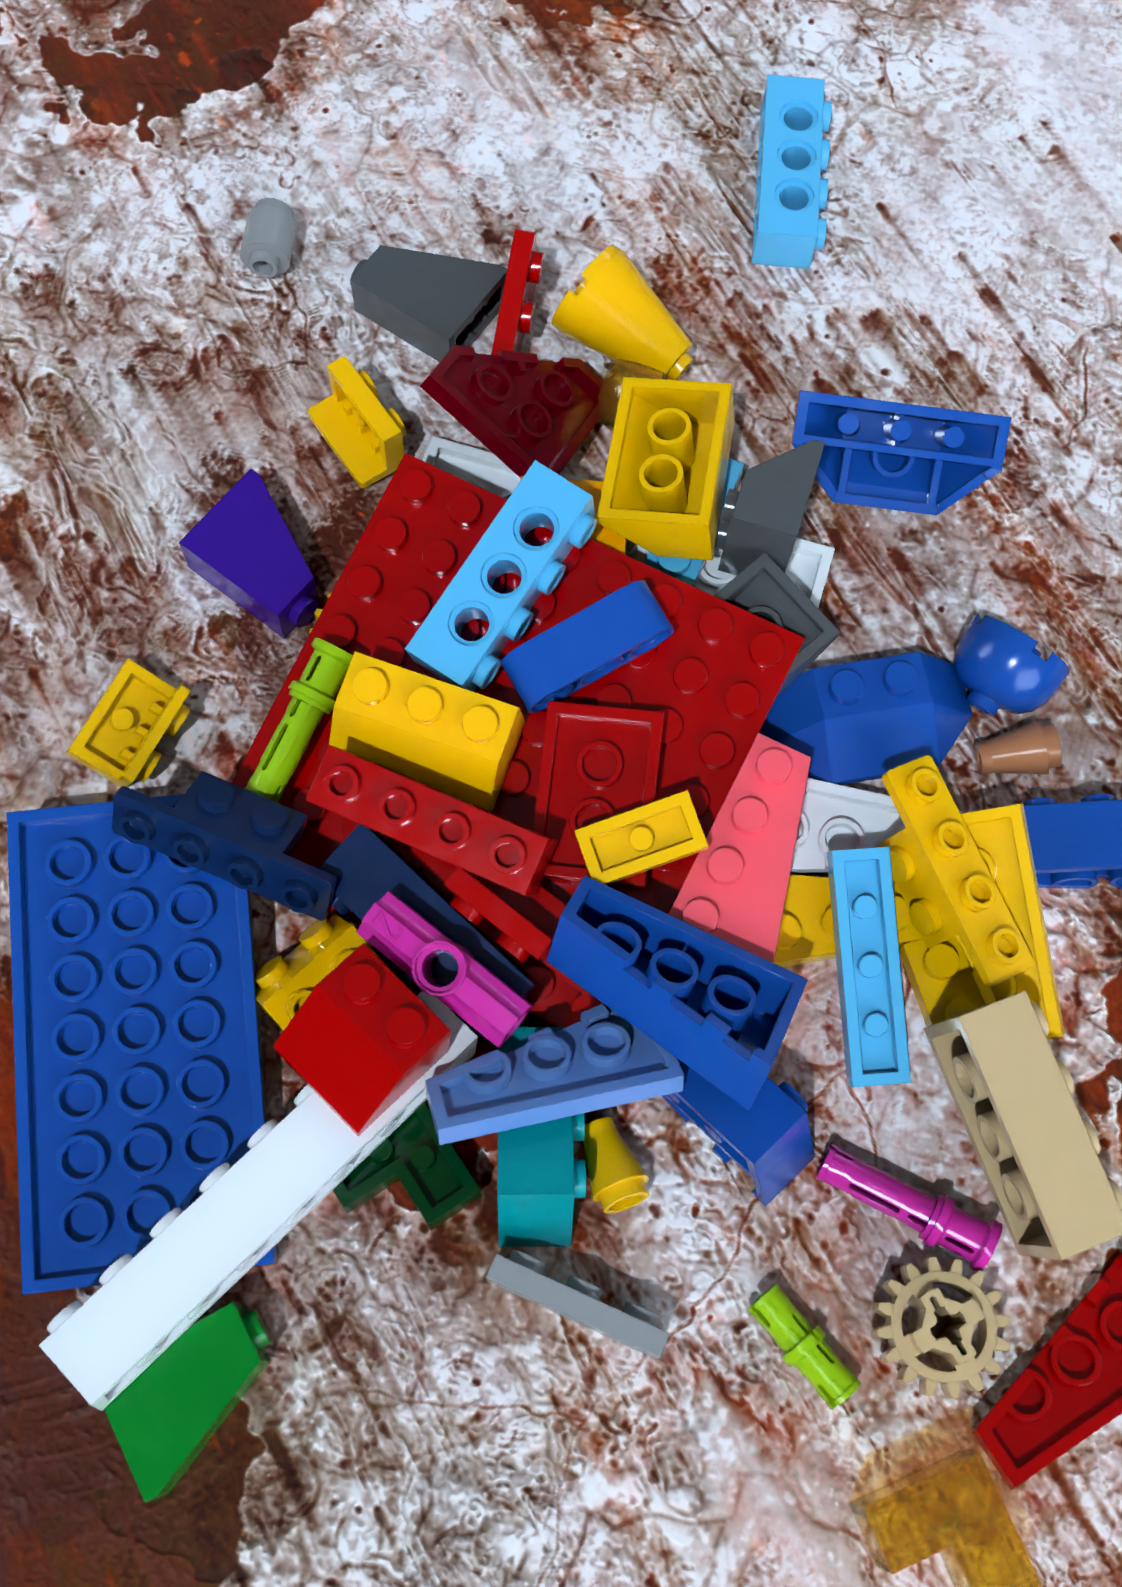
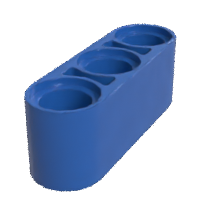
M638 580L618 589L521 644L501 660V665L527 711L531 714L537 713L547 708L548 701L559 702L655 648L673 634L674 628L646 581Z

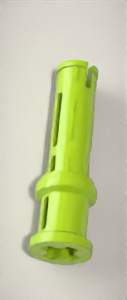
M314 637L311 643L315 650L300 679L292 680L288 687L291 689L289 695L292 696L287 710L270 739L253 776H251L246 788H244L277 803L281 799L284 789L295 772L324 714L330 715L331 711H333L336 701L335 697L343 683L353 657L350 653L317 637Z

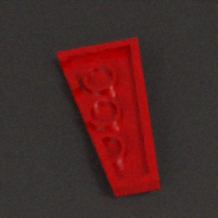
M1122 1252L971 1432L1010 1490L1025 1482L1122 1413Z

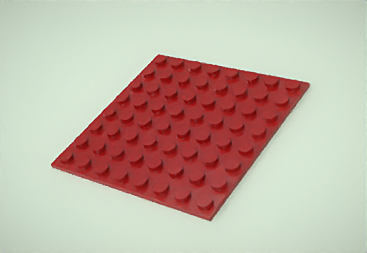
M407 453L404 454L232 784L246 788L251 776H253L278 724H280L292 699V696L289 695L291 689L288 687L292 680L300 679L315 650L311 645L314 637L327 641L351 655L354 652H358L442 681L416 664L405 648L507 501L506 499ZM537 527L528 532L524 542L531 546H542L550 541L554 532L545 527ZM589 538L582 548L578 549L573 546L562 562L566 568L560 582L551 594L545 595L541 593L530 609L534 615L528 629L517 642L509 640L498 656V659L502 660L509 652L618 589L632 582L645 580L674 628L673 634L655 648L559 702L664 712L655 801L688 790L706 838L805 638ZM514 573L502 574L495 580L492 589L502 594L510 593L519 586L521 577ZM474 619L467 622L462 628L461 638L466 641L481 639L487 633L489 623L482 619ZM501 665L491 683L485 689L477 687L474 692L519 707L526 722L492 813L533 830L547 708L537 713H529ZM331 711L330 715L324 714L278 802L308 815L306 830L289 856L317 868L324 863L359 825V823L305 800L329 745L333 711ZM380 833L452 901L456 894L410 857L409 851L412 848L411 846ZM699 852L648 870L646 889L618 885L606 886L669 914ZM543 877L540 885L563 904L567 905L581 881ZM331 906V912L359 926L361 925L362 921L352 911L343 916ZM485 917L477 925L540 984L526 999L533 1005L529 1011L530 1013L557 1027H568L581 1021L582 1012L603 1004L594 996H584L531 954L524 963L518 960L495 941L502 931Z

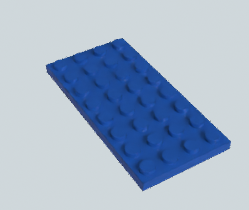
M184 794L151 798L175 807ZM114 801L6 812L22 1295L102 1285L99 1279L109 1266L127 1253H130L134 1258L153 1240L150 1236L153 1227L171 1210L179 1207L182 1211H185L203 1194L199 1187L207 1176L226 1162L231 1166L238 1162L251 1150L247 1146L250 1138L260 1127L267 1123L259 1004L256 1001L258 988L255 982L256 960L251 891L240 889L226 880L198 868L186 866L172 857L146 846L132 843L125 837L114 833L112 830ZM276 1245L254 1266L277 1264Z

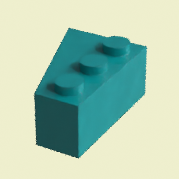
M518 1027L499 1050L506 1054L522 1047L527 1043L528 1035L547 1027ZM550 1027V1029L552 1030L553 1033L556 1032V1031H558V1030H561V1029L565 1028V1027ZM584 1113L498 1132V1247L571 1246L574 1198H586V1161L574 1160L573 1141H584Z

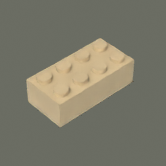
M1023 991L990 1002L923 1028L1018 1255L1064 1260L1121 1236L1122 1192L1118 1185L1111 1178H1107L1097 1155L1101 1150L1098 1136L1092 1125L1086 1119L1081 1118L1072 1098L1075 1088L1071 1074L1062 1061L1055 1059L1046 1038L1049 1034L1046 1017L1039 1005L1034 1001H1030L1027 992Z

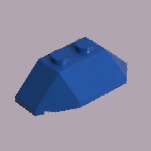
M799 390L791 444L794 448H797L814 439L825 442L815 478L832 502L938 515L983 482L1002 471L1012 417Z
M914 652L812 668L802 673L774 701L759 733L811 757L809 777L815 780L844 785L881 779L882 775L890 769L925 755L931 756L938 768L973 714L970 703L966 701L967 693L965 686L959 681L954 664L922 652Z

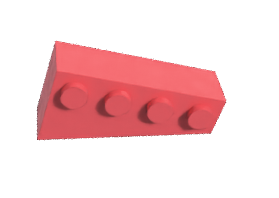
M760 733L757 734L706 837L708 849L699 852L669 915L774 963L811 757Z

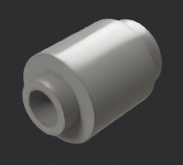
M264 198L257 201L255 207L248 212L240 250V259L251 272L260 277L269 278L281 275L289 268L297 223L294 219V212L288 204L275 198Z

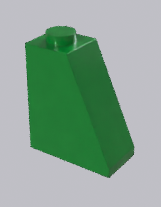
M232 1302L192 1324L104 1409L145 1503L157 1500L172 1491L269 1363L263 1347L272 1342L267 1328L256 1309L246 1313L242 1304Z

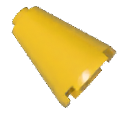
M614 244L608 246L583 271L581 276L585 279L580 283L575 292L569 289L555 311L551 324L559 333L646 378L679 380L694 360L688 354L693 346L692 342L624 250H620Z

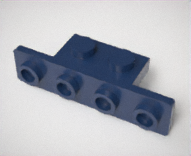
M204 771L199 774L175 807L125 786H121L114 794L112 830L114 833L125 837L128 841L151 848L178 860L186 866L198 868L226 880L240 889L252 891L280 903L294 912L306 914L317 920L324 921L331 910L337 882L336 876L289 856L306 830L308 815Z

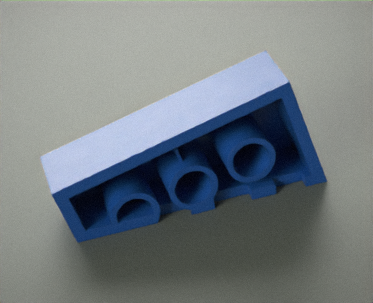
M1093 794L1083 797L1080 802L1057 804L1055 799L1046 797L1033 798L1023 802L1039 888L1089 889L1098 884L1097 878H1109L1111 886L1122 889V799L1116 800V797L1111 794Z
M585 875L560 916L546 959L549 964L748 1111H750L772 1068L808 979Z

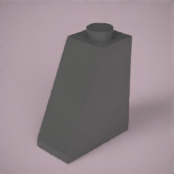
M380 245L368 260L360 261L353 270L350 284L354 309L356 312L440 362L454 345L471 346L499 313L507 268L499 264Z

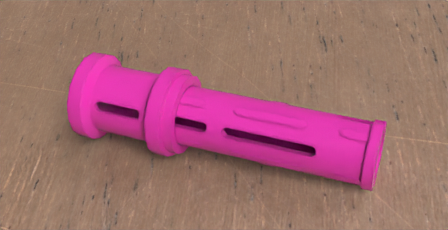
M831 1144L815 1177L919 1232L918 1237L922 1239L923 1244L931 1248L938 1244L969 1260L970 1268L975 1271H983L1001 1236L1003 1224L995 1219L987 1223L955 1206V1199L947 1194L944 1196L938 1194L934 1198L883 1170L852 1156L834 1144Z

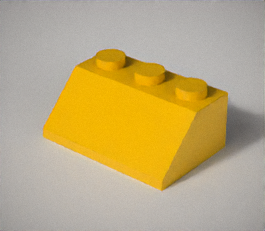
M623 377L597 513L599 524L657 556L713 561L735 424L732 383Z
M354 652L334 704L329 745L353 752L493 812L526 720L519 707Z

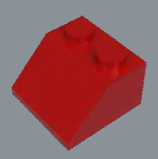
M363 943L315 986L276 1040L273 1049L342 1121L359 1136L449 1051L451 1030Z

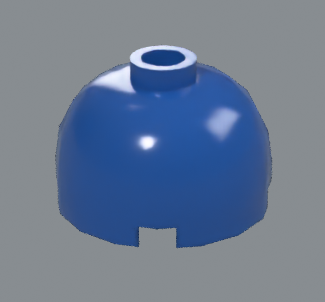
M978 614L973 616L962 633L955 649L954 666L958 679L971 691L966 701L993 717L998 709L1013 714L1032 712L1043 706L1058 691L1070 670L1065 662L1053 652L1047 661L1042 659L1040 651L1035 648L1038 642L1030 636L986 615L983 619Z

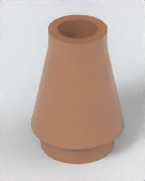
M1038 720L987 741L975 743V757L981 775L989 773L1047 775L1050 768L1060 767L1062 763L1060 740L1054 724L1041 725Z

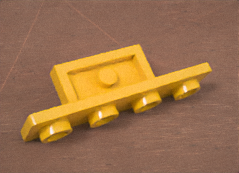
M925 755L884 773L882 781L906 828L877 844V846H889L892 879L896 882L909 909L913 926L922 935L927 947H933L959 935L986 987L997 985L1032 968L1035 965V961L933 758Z

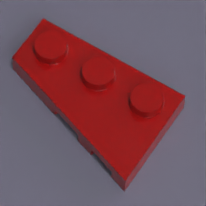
M514 230L491 355H497L500 350L521 352L525 333H531L535 314V303L532 301L536 284L541 282L545 253L538 252L535 232Z

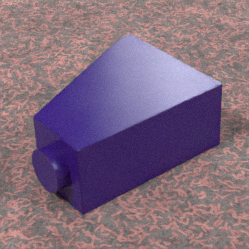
M250 469L185 535L179 544L188 567L285 639L296 627L302 628L312 619L320 601L314 577L260 475L253 469Z

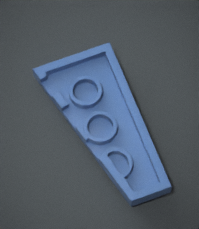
M600 1004L582 1012L581 1021L554 1033L550 1027L528 1035L527 1043L522 1047L506 1054L496 1049L425 1080L438 1142L439 1145L681 1092L683 1091L684 1074L678 1059L612 1009H607L604 1004Z

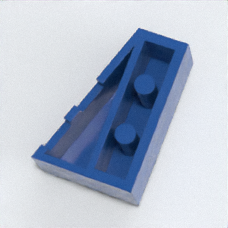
M678 1059L684 1074L683 1091L661 1097L685 1122L691 1120L717 1145L712 1151L724 1164L732 1159L753 1179L755 1190L752 1193L766 1207L815 1158L806 1112L809 1107L806 1101L788 1083L782 1082L777 1086L767 1077L750 1111H748Z

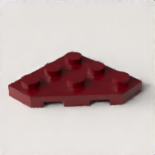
M454 345L420 385L427 394L520 478L526 474L535 460L555 473L560 474L617 395L580 359L562 357L558 362L540 361L537 354L500 350L497 355L475 353L474 347Z

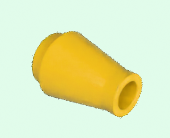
M604 1117L586 1124L583 1142L593 1201L600 1202L606 1214L624 1211L644 1201L649 1196L645 1185L649 1180V1176L618 1132L613 1118Z

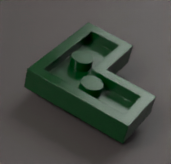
M424 1102L333 1189V1192L348 1214L400 1180L430 1230H433L482 1197L480 1188L451 1143L439 1145L431 1112Z

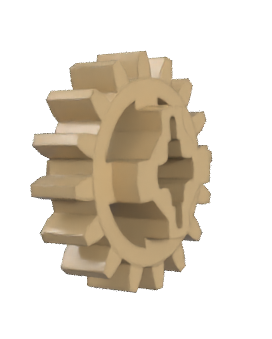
M936 1256L925 1258L922 1262V1274L912 1263L900 1267V1272L905 1283L901 1284L893 1279L886 1280L882 1287L891 1297L890 1302L875 1303L872 1307V1311L885 1317V1326L872 1330V1337L887 1339L890 1347L879 1357L881 1362L891 1363L898 1361L902 1365L896 1378L900 1384H908L916 1377L920 1378L919 1394L923 1396H933L940 1383L945 1398H959L961 1381L971 1392H979L984 1389L979 1375L980 1371L989 1375H999L1002 1370L997 1361L992 1358L993 1352L1010 1351L1011 1348L1009 1342L998 1337V1328L1010 1324L1011 1318L1002 1314L995 1315L992 1307L1002 1298L1001 1292L984 1293L980 1289L985 1277L981 1270L972 1272L966 1277L962 1276L963 1266L960 1259L949 1260L944 1267V1271H941L940 1263ZM933 1284L949 1286L960 1292L965 1298L961 1301L944 1298L939 1287L934 1288ZM907 1303L912 1313L908 1330L903 1332L902 1316ZM947 1316L951 1326L947 1327L944 1331L945 1337L934 1338L930 1328L937 1324L936 1317ZM978 1322L979 1339L976 1349H974L971 1341L975 1324ZM926 1352L937 1355L942 1365H947L950 1371L945 1372L932 1369L920 1362L916 1356Z

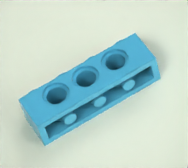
M767 74L760 115L751 264L809 269L814 249H823L827 219L818 217L819 209H825L828 179L820 178L821 170L827 169L830 140L822 139V132H828L832 111V101H824L825 79Z
M535 460L406 646L405 650L412 660L446 683L472 692L477 687L485 689L494 679L501 666V660L498 659V656L508 641L517 642L528 629L534 615L530 609L541 593L545 595L551 594L560 582L566 568L562 562L573 546L580 549L591 537L597 525V519L594 518L596 513L593 496ZM545 527L554 532L550 541L542 546H531L524 542L528 532L534 528ZM505 573L519 575L521 582L514 591L502 594L492 589L495 580L500 575ZM474 619H482L489 623L488 631L481 639L466 641L461 638L462 628L467 622Z

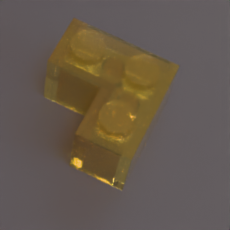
M959 1450L848 1502L876 1567L891 1574H895L934 1554L940 1553L954 1587L1041 1586V1582L979 1452Z

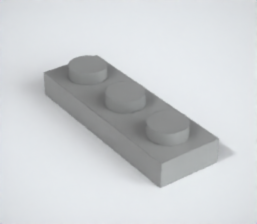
M513 1249L509 1259L498 1254L495 1255L486 1276L487 1282L654 1359L661 1357L670 1333L657 1328L660 1320L659 1315L627 1301L623 1311L599 1301L603 1293L602 1289L569 1275L565 1285L543 1275L546 1268L545 1263Z

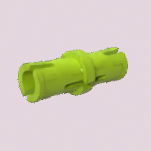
M778 1283L767 1289L747 1308L749 1313L766 1329L775 1340V1343L784 1352L781 1356L788 1367L796 1366L801 1374L817 1390L816 1392L826 1402L830 1410L842 1404L860 1386L861 1382L840 1361L823 1339L826 1333L818 1324L812 1326L804 1315L792 1304Z

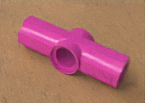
M388 891L379 901L374 903L363 917L361 925L356 933L411 976L421 991L438 998L498 1048L516 1031L533 1006L477 961L466 947L452 941L392 891ZM447 951L457 961L458 974L453 982L443 987L433 979L431 964L437 955Z

